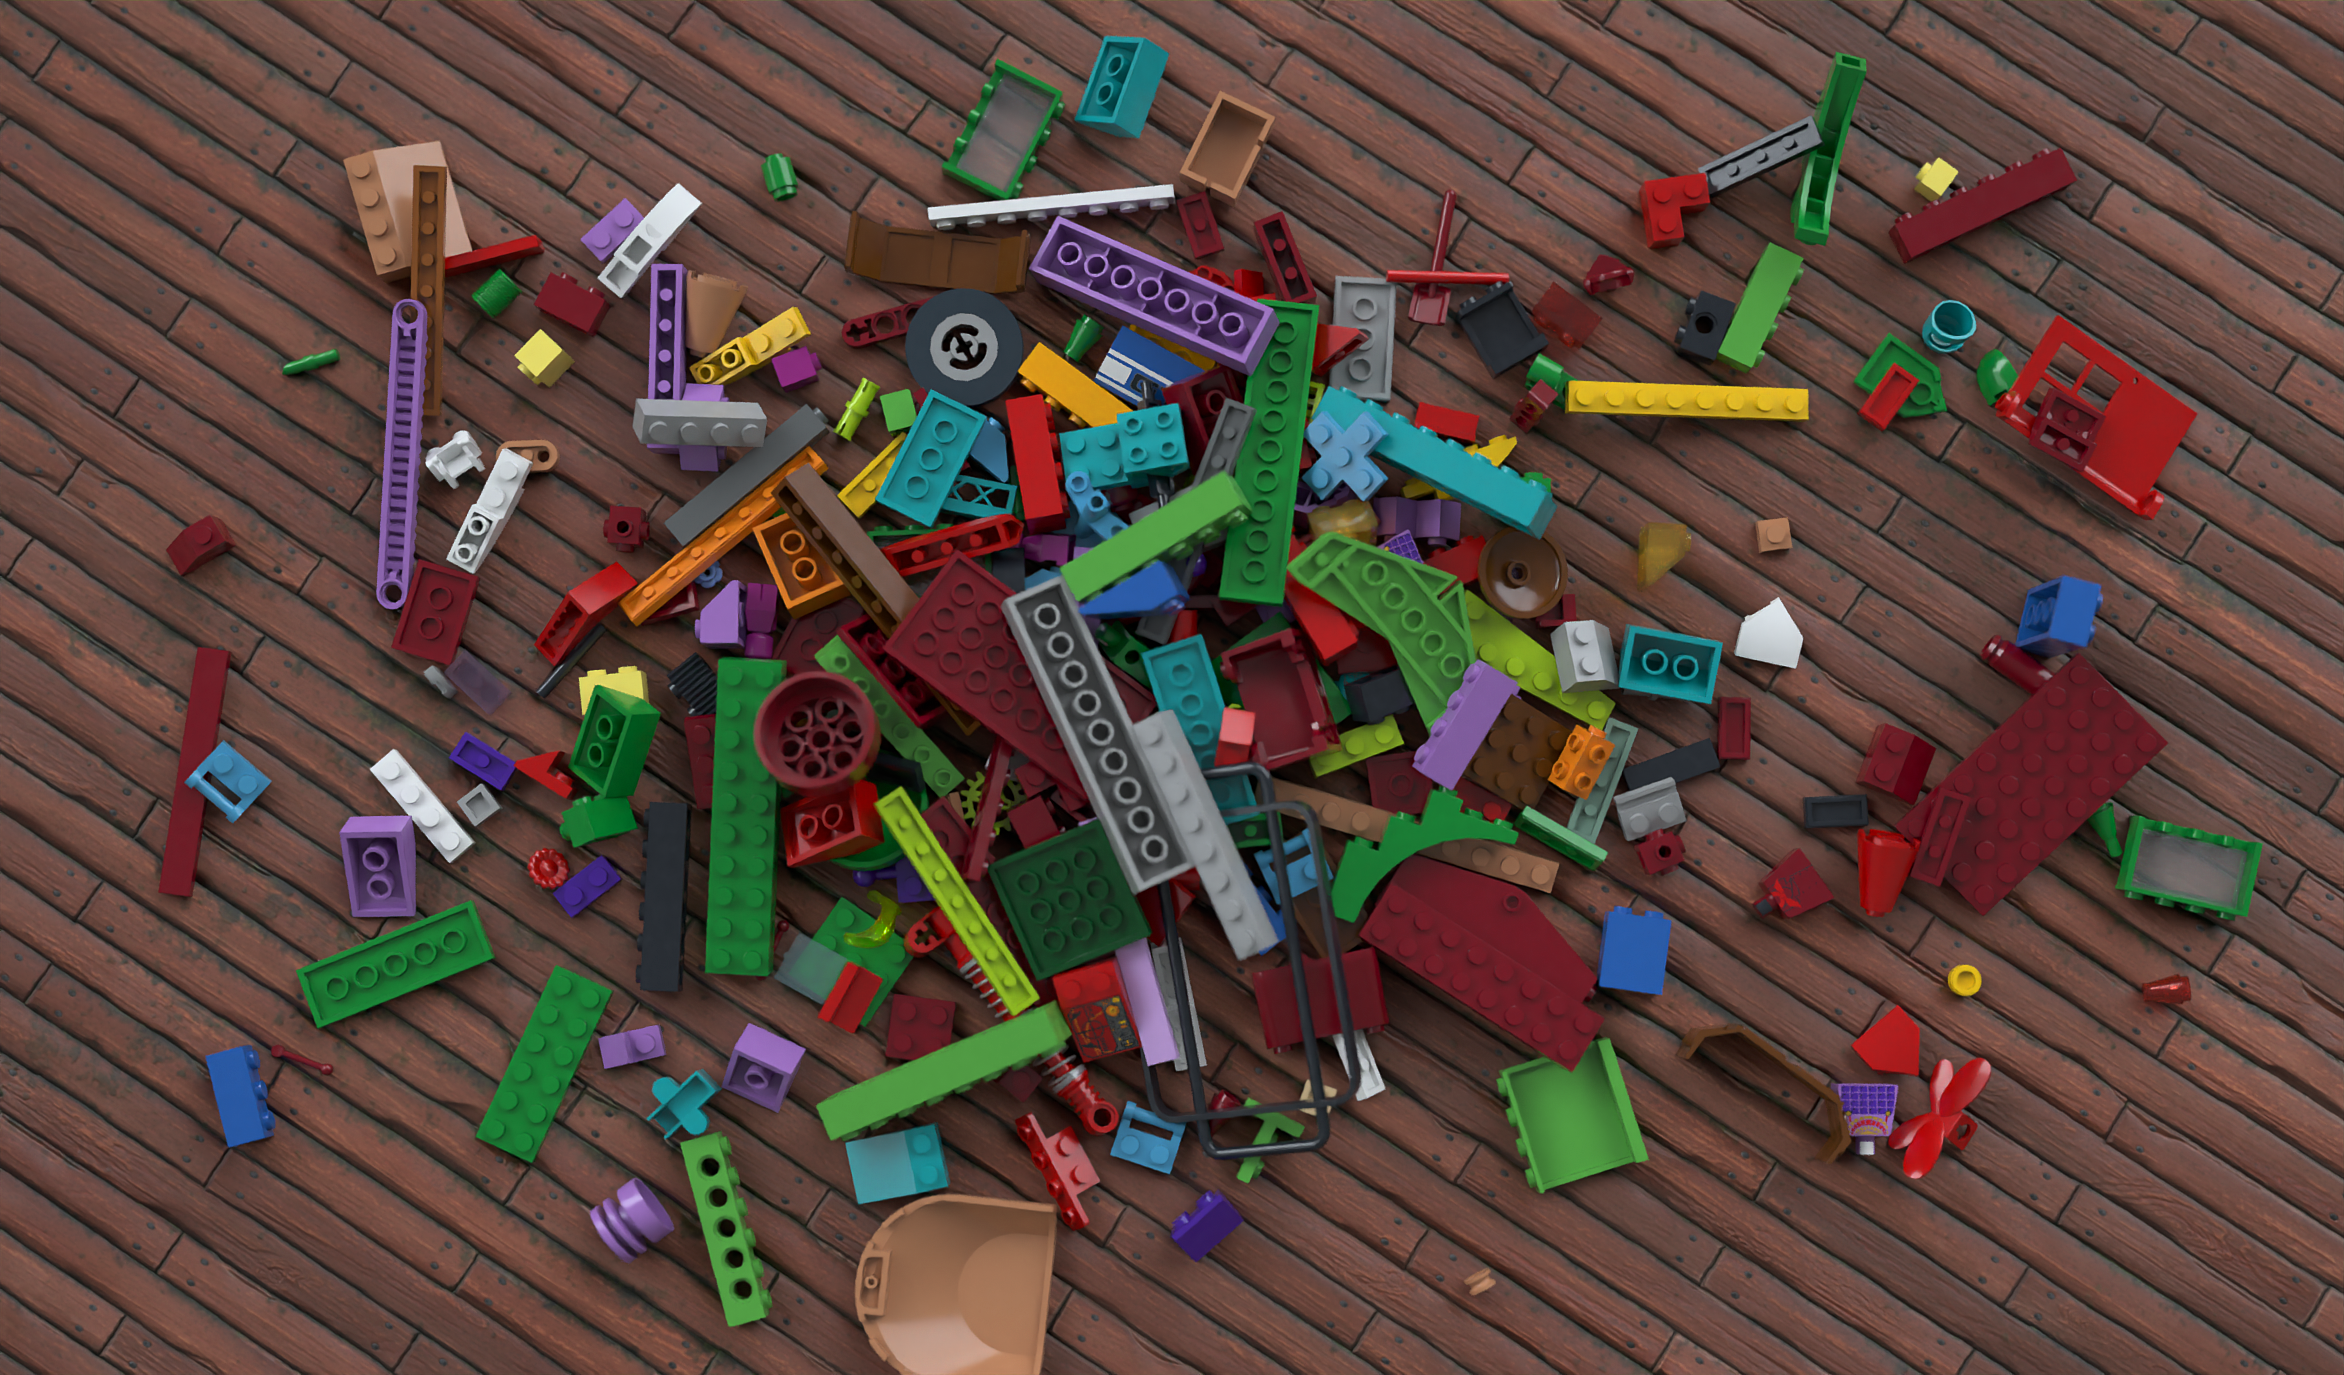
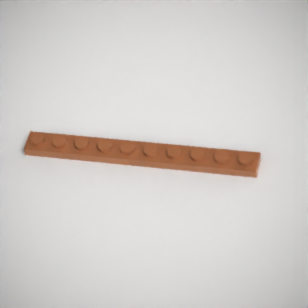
M1272 777L1276 802L1301 800L1313 808L1320 825L1379 842L1388 815H1397L1380 808H1374L1370 805ZM1259 780L1254 793L1257 805L1264 804ZM1278 809L1280 813L1305 820V817L1295 809ZM1415 819L1414 823L1419 824L1420 820ZM1476 838L1440 842L1415 852L1551 893L1560 864L1558 861Z

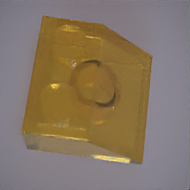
M1358 499L1344 502L1340 507L1320 506L1314 508L1311 513H1307V527L1311 544L1326 532H1336L1372 546L1376 545L1378 524L1369 501L1361 502Z
M1649 522L1640 530L1637 591L1643 592L1653 585L1685 556V551H1690L1691 533H1686L1687 524Z

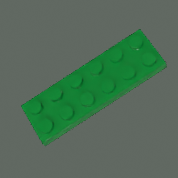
M470 900L297 969L296 972L317 1028H323L493 960L496 957L475 902Z
M555 965L475 1137L531 1163L535 1162L614 990L560 965Z

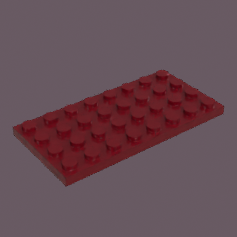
M957 549L881 651L1084 801H1087L1089 797L1001 608L1005 599L1015 596L1017 593ZM1101 656L1132 725L1145 720L1157 705L1155 695Z
M2076 653L1893 826L1910 843L1913 842V837L1921 840L1939 787L1971 797L1944 878L1984 916L2157 755L2168 742L2080 653Z

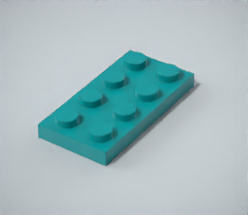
M931 389L875 501L932 529L987 420V416Z

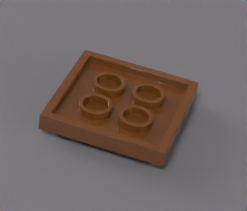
M1511 694L1462 775L1521 811L1526 806L1534 810L1549 783L1548 778L1552 772L1553 765L1558 761L1572 731Z

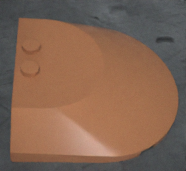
M942 1194L917 1200L892 1214L881 1224L872 1239L867 1243L859 1262L855 1282L858 1318L860 1322L862 1321L869 1337L868 1341L883 1361H887L900 1371L901 1375H1040L1044 1360L1057 1238L1056 1205L963 1194Z

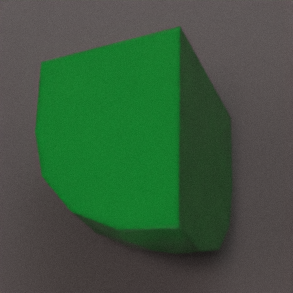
M1992 349L1984 355L1977 369L1979 388L1990 406L1996 403L2004 393H2008L2018 377L2009 360L1997 349Z

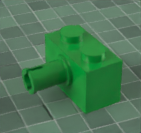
M600 794L594 797V801H591L590 796L573 801V808L562 812L565 822L560 826V834L566 841H572L573 847L577 848L617 838L638 829L627 796L605 798Z

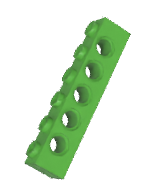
M838 635L814 655L827 672L846 677L864 692L877 714L882 734L905 759L920 762L924 780L939 797L946 796L965 779L922 729L914 725Z
M722 1131L683 1141L680 1145L728 1326L733 1327L765 1318L770 1314L769 1308H772V1299L769 1290H764L761 1277H764L762 1262L760 1258L755 1259L752 1247L756 1246V1239L753 1229H747L744 1216L748 1215L747 1205L744 1197L739 1198L736 1188L737 1185H740L738 1171L736 1167H731L728 1155L732 1154L730 1141L727 1136L723 1137ZM707 1158H714L718 1161L719 1171L716 1175H711L705 1170L704 1165ZM715 1189H723L726 1192L728 1199L725 1205H718L714 1202L713 1192ZM724 1219H729L735 1224L736 1231L734 1235L728 1236L722 1232L721 1222ZM731 1250H738L743 1254L744 1262L742 1266H734L730 1263L729 1253ZM739 1281H746L751 1285L752 1293L749 1297H743L738 1293L737 1284Z

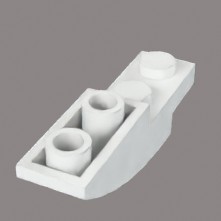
M677 183L613 254L615 257L599 275L598 279L620 298H624L660 252L665 251L703 203Z
M507 448L502 449L477 503L471 506L446 558L447 560L473 574L476 573L512 515L524 491L522 486L533 462Z

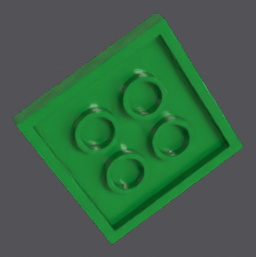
M841 897L788 974L825 1000L829 997L848 961H853L883 978L880 988L860 1022L861 1025L866 1027L914 956H911L906 951L904 938L846 898Z

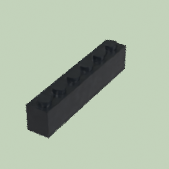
M650 802V808H646L644 812V826L648 827V840H644L642 845V856L647 858L646 871L641 873V889L645 890V902H640L639 920L644 921L643 933H639L637 940V950L642 952L641 965L636 967V983H640V990L683 991L692 804Z

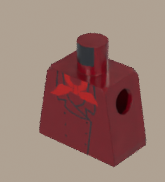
M1795 848L1758 882L1765 895L1752 903L1762 919L1776 910L1783 919H1789L1833 899L1834 896L1801 848Z

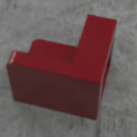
M1563 594L1551 610L1535 617L1536 629H1557L1565 622L1577 621L1575 594Z

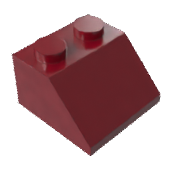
M1887 723L1877 725L1855 783L1914 806L1937 748L1918 736Z

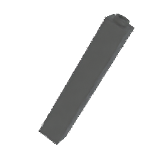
M807 404L804 405L764 439L763 447H754L667 519L664 524L683 547L688 546L808 446L813 447L829 433L825 426L829 420L818 407L812 411Z

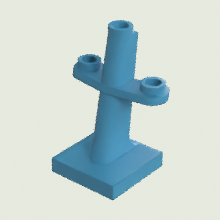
M1076 471L1068 476L1065 488L1071 498L1068 502L1071 518L1065 519L1067 529L1052 531L1053 533L1076 534V547L1095 548L1128 528V525L1122 521L1116 512L1110 511V503L1106 500L1105 496L1099 490H1093L1089 476L1086 473ZM1099 497L1103 500L1102 506L1100 504Z

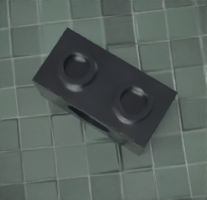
M1702 290L1696 298L1690 297L1684 312L1685 315L1689 316L1685 327L1679 326L1674 338V343L1678 344L1675 353L1710 366L1715 361L1736 303ZM1696 321L1706 322L1710 328L1709 333L1702 334L1698 332L1695 326Z

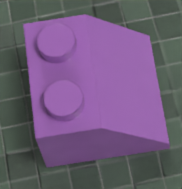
M732 580L700 612V619L695 621V636L700 638V643L709 649H745L747 628L745 627L747 587L739 580Z
M748 1023L733 1049L722 1087L778 1113L799 1070L806 1049L763 1028Z

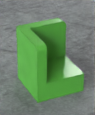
M905 389L880 396L890 435L896 436L902 432L908 433L917 417L911 391Z

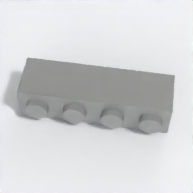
M636 399L633 429L641 444L763 447L767 418L760 405L750 402Z

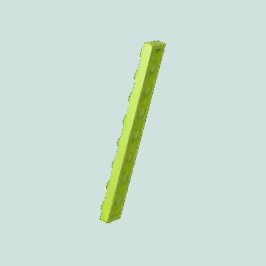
M897 788L873 804L1011 1016H1015L1038 1000L1040 997L903 788Z

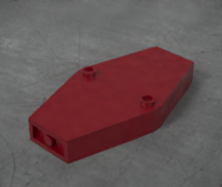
M1412 854L1401 861L1373 903V906L1376 907L1387 887L1392 882L1581 1004L1583 1001L1588 1003L1598 988L1594 985L1598 978L1530 897L1514 885Z

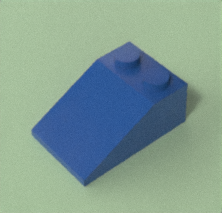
M1158 561L1078 608L1081 615L1094 620L1161 616L1167 613L1169 616H1173L1185 609L1184 603L1191 599L1174 568L1162 561Z

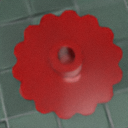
M543 848L541 851L537 850L529 858L530 863L527 865L530 871L529 876L534 879L536 885H540L543 889L549 888L553 890L556 887H561L568 880V873H570L568 861L564 859L562 853H558L555 849Z

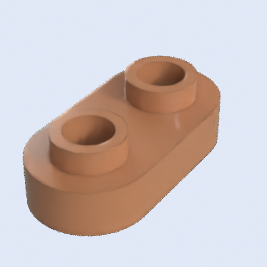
M547 440L508 441L503 443L496 452V461L502 449L507 448L533 462L529 473L549 472L556 468L560 461L559 450ZM543 452L549 453V459L546 462L540 461V455Z

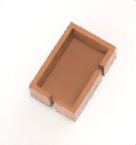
M1219 91L1180 171V182L1201 192L1206 191L1208 188L1210 189L1211 197L1235 208L1260 157V150L1263 151L1274 128L1275 116Z

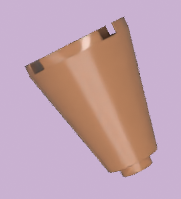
M688 270L686 276L685 346L691 348V355L705 358L709 353L711 354L718 349L747 293L748 286L743 284L738 289L736 288V281L703 273V275L698 274L697 278L694 277L696 271Z

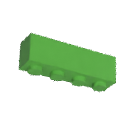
M1771 242L1767 245L1729 322L1715 358L1716 360L1744 373H1747L1752 366L1756 368L1759 366L1765 354L1761 347L1765 339L1769 341L1772 339L1778 327L1774 320L1778 312L1784 313L1790 302L1791 296L1787 295L1791 284L1794 286L1798 284L1804 272V269L1800 268L1803 257Z

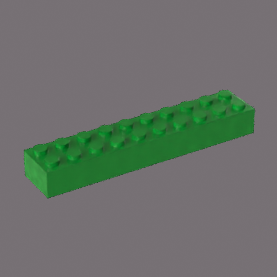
M733 657L718 659L705 973L769 976L773 971L781 784L772 777L757 753L754 741V727L759 709L767 696L778 685L786 681L787 660Z

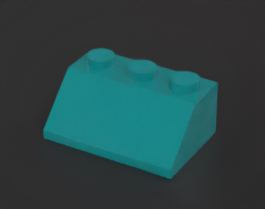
M1105 36L1075 121L1118 137L1139 138L1145 126V120L1155 98V93L1170 53L1145 37Z
M1626 624L1620 652L1618 687L1711 704L1723 643L1712 639Z

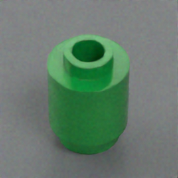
M780 153L766 157L765 163L761 165L769 195L773 196L775 202L786 201L798 195L796 189L799 186L790 158L783 157V154Z

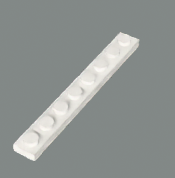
M1173 184L929 207L928 215L931 227L937 226L938 230H949L955 228V224L967 223L969 227H980L986 224L985 221L998 220L999 224H1011L1016 222V218L1027 217L1029 221H1042L1047 219V215L1059 214L1062 218H1073L1079 212H1089L1090 215H1103L1108 213L1110 209H1120V212L1127 213L1137 211L1138 207L1150 206V209L1159 210L1168 208L1169 204L1174 203Z

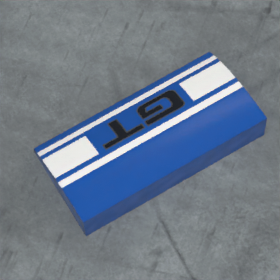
M1122 326L1094 382L1137 406V403L1143 400L1140 383L1143 381H1153L1155 399L1161 400L1162 406L1167 403L1161 388L1205 370Z

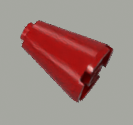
M1863 829L1858 830L1860 906L1866 909L1865 913L1867 915L1884 917L1885 913L1892 912L1920 850V840L1913 837V842L1910 843L1904 841L1905 837L1900 833L1870 829L1869 835H1866Z

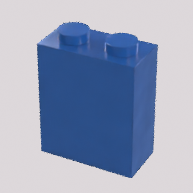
M1614 906L1613 912L1605 911L1596 975L1598 979L1595 986L1662 995L1672 920L1663 919L1664 913L1645 910L1644 916L1632 915L1633 908Z

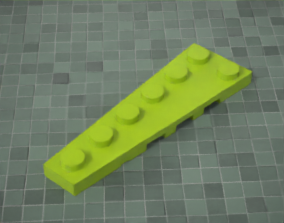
M1465 590L1464 595L1476 661L1479 659L1516 681L1517 686L1528 694L1589 726L1593 725L1603 730L1616 703L1599 690L1562 693L1555 656L1472 592Z

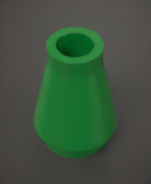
M1084 314L1081 320L1077 319L1063 352L1079 362L1081 357L1103 336L1101 333L1104 327Z

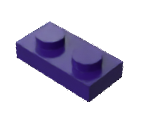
M468 732L464 733L449 759L501 791L505 790L517 771V768L514 767L515 761Z
M601 855L552 894L569 916L574 918L623 879L608 859Z

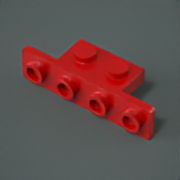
M1032 1112L1015 1119L1018 1135L1026 1142L1032 1154V1161L1035 1167L1043 1174L1047 1182V1190L1056 1199L1064 1222L1070 1226L1072 1231L1089 1225L1090 1221L1076 1195L1100 1182L1072 1127H1066L1046 1139Z

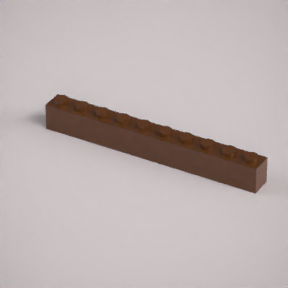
M807 463L785 476L772 490L771 494L883 633L890 639L919 598L813 467ZM926 684L967 736L982 726Z

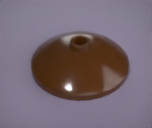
M1512 526L1507 527L1494 534L1481 551L1478 561V580L1481 590L1488 602L1499 612L1507 616L1519 619L1540 616L1551 610L1558 603L1566 588L1568 567L1565 555L1557 541L1545 531L1540 540ZM1513 568L1518 571L1517 579L1512 577L1511 572Z

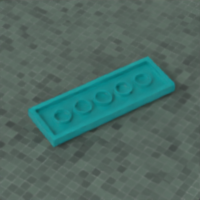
M1202 634L1141 653L1160 712L1173 709L1199 768L1214 767L1225 705ZM1247 775L1206 781L1218 810L1257 805ZM1260 813L1222 818L1225 825L1259 815Z

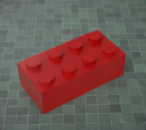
M1042 394L1005 400L1029 533L1034 535L1067 529L1065 519L1071 518L1066 492H1060L1061 489L1066 488L1061 462L1055 463V460L1061 458L1056 432L1050 433V431L1055 430L1051 404H1044Z

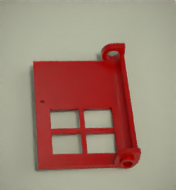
M2057 315L2008 393H2004L1998 399L1995 405L1997 409L1996 417L2029 439L2036 417L2023 409L2022 406L2040 378L2064 394L2105 415L2106 418L2093 441L2097 446L2084 471L2079 472L2070 466L2068 467L2143 520H2153L2164 501V495L2157 490H2150L2198 413L2060 315ZM2063 342L2089 360L2071 389L2045 372ZM2094 365L2120 382L2103 412L2077 395Z

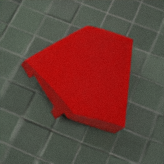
M1899 1005L1851 1044V1049L1872 1071H1877L1879 1075L1888 1073L1919 1077L1920 1028Z

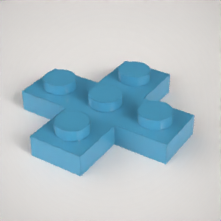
M1322 411L1304 430L1303 435L1322 457L1307 471L1302 479L1321 500H1327L1345 481L1362 501H1368L1388 480L1387 476L1368 457L1385 439L1388 433L1368 411L1363 412L1346 431L1327 411Z

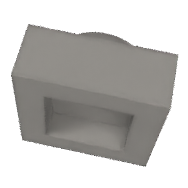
M483 783L457 801L475 827H479L503 809Z

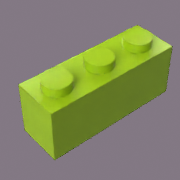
M1392 714L1385 717V721L1375 725L1366 724L1340 734L1341 751L1308 760L1316 779L1369 757L1402 746L1404 742Z

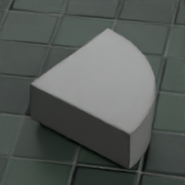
M432 665L424 671L425 677L432 685L436 684L441 690L442 695L446 698H452L458 693L457 689L440 668Z

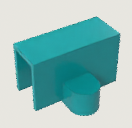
M704 1069L696 1070L681 1086L670 1077L660 1078L653 1084L652 1091L662 1104L646 1119L648 1121L655 1119L666 1130L665 1139L675 1135L682 1127L694 1135L703 1133L708 1129L710 1120L702 1108L722 1088Z

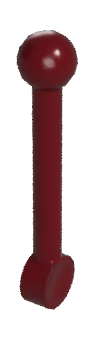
M786 920L778 922V931L774 939V953L783 933L788 931L790 927ZM755 976L760 981L767 978V976Z
M275 1045L271 1049L274 1057H287L319 1069L322 1074L327 1076L333 1072L331 1064H321L286 1051L282 1045Z

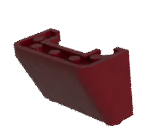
M1287 629L1221 653L1223 661L1220 662V668L1226 680L1230 679L1232 683L1237 684L1245 711L1255 712L1253 728L1255 743L1252 744V751L1248 754L1250 762H1257L1265 766L1270 772L1342 750L1340 736L1310 642L1303 631Z
M1375 948L1342 954L1354 1031L1365 1029L1366 1035L1385 1031L1384 1025L1389 1024V1017ZM1330 957L1303 962L1316 1039L1342 1033ZM1291 965L1251 974L1267 1050L1273 1049L1274 1054L1292 1051V1044L1303 1042Z

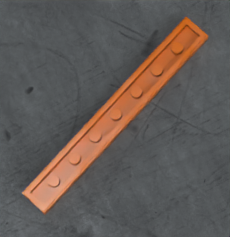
M810 446L805 448L618 602V605L636 627L749 535L754 527L762 524L781 508L771 492L785 476L807 463L813 467L819 476L829 469Z

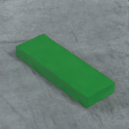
M1528 806L1522 810L1513 824L1520 830L1592 871H1595L1604 862L1608 854L1607 851Z

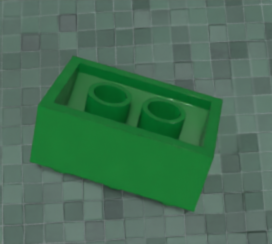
M595 685L568 768L605 798L634 796L661 713L642 698L601 685Z

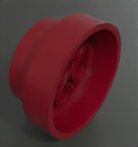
M824 671L799 674L778 685L761 705L754 727V741L757 753L772 777L786 789L811 797L833 795L857 783L872 766L879 750L881 738L877 714L864 692L846 677ZM831 710H839L836 717L832 719L826 718ZM809 719L806 726L796 728L800 720ZM855 729L861 730L858 737L848 739L851 731ZM831 739L829 745L825 748H817L821 740ZM800 748L797 756L787 758L790 750ZM853 759L849 767L839 768L843 760ZM816 768L822 769L819 776L809 778L812 770Z

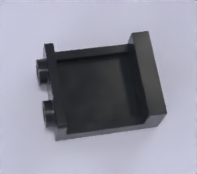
M1502 281L1493 284L1485 290L1487 295L1478 300L1475 296L1467 299L1459 305L1461 310L1456 315L1457 321L1493 380L1544 351L1549 345L1545 335L1538 333L1514 293V285L1511 281L1504 285Z

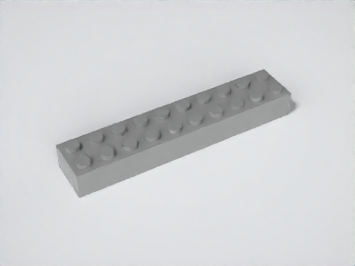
M1063 575L1005 599L1001 605L1004 615L1097 817L1102 823L1133 895L1196 866Z

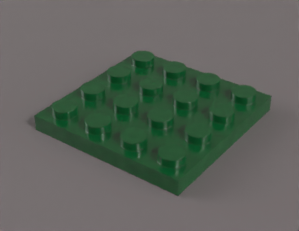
M1100 819L1090 821L988 864L987 870L1037 981L1148 937L1153 933L1136 894L1133 895Z

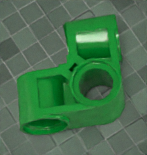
M1539 353L1526 375L1527 379L1524 387L1530 391L1541 379L1558 393V396L1552 403L1565 410V398L1562 393L1565 390V383L1569 380H1579L1565 373L1563 366Z

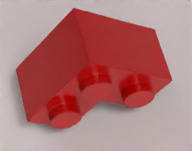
M1706 173L1644 181L1639 189L1648 250L1679 245L1684 238L1681 214L1705 211L1710 204Z

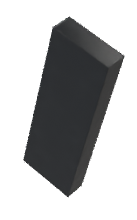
M1710 738L1625 768L1622 774L1628 790L1632 791L1672 777L1675 783L1721 766Z

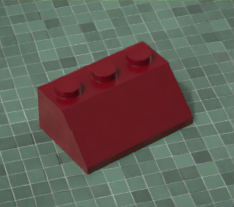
M1224 364L1161 388L1167 405L1178 403L1181 409L1188 462L1193 476L1197 475L1225 399L1228 398L1244 404L1232 370Z

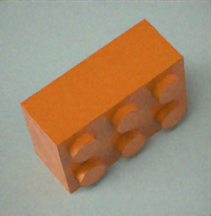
M787 513L753 528L784 603L794 620L851 595L849 589Z

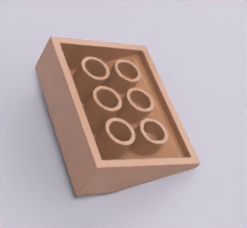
M440 141L373 150L343 159L376 274L385 283L411 276L413 165L447 167L445 258L473 251Z

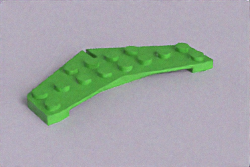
M1336 532L1324 533L1294 559L1286 569L1296 580L1388 639L1428 734L1431 736V728L1438 718H1442L1448 708L1447 702L1450 696L1459 690L1464 682L1463 677L1467 668L1476 662L1462 581H1456L1437 598L1444 589L1458 578L1457 576Z

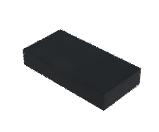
M881 752L877 753L872 766L866 773L868 780L902 787L903 789L921 793L926 787L920 762Z
M1867 794L1802 798L1804 829L1869 825Z

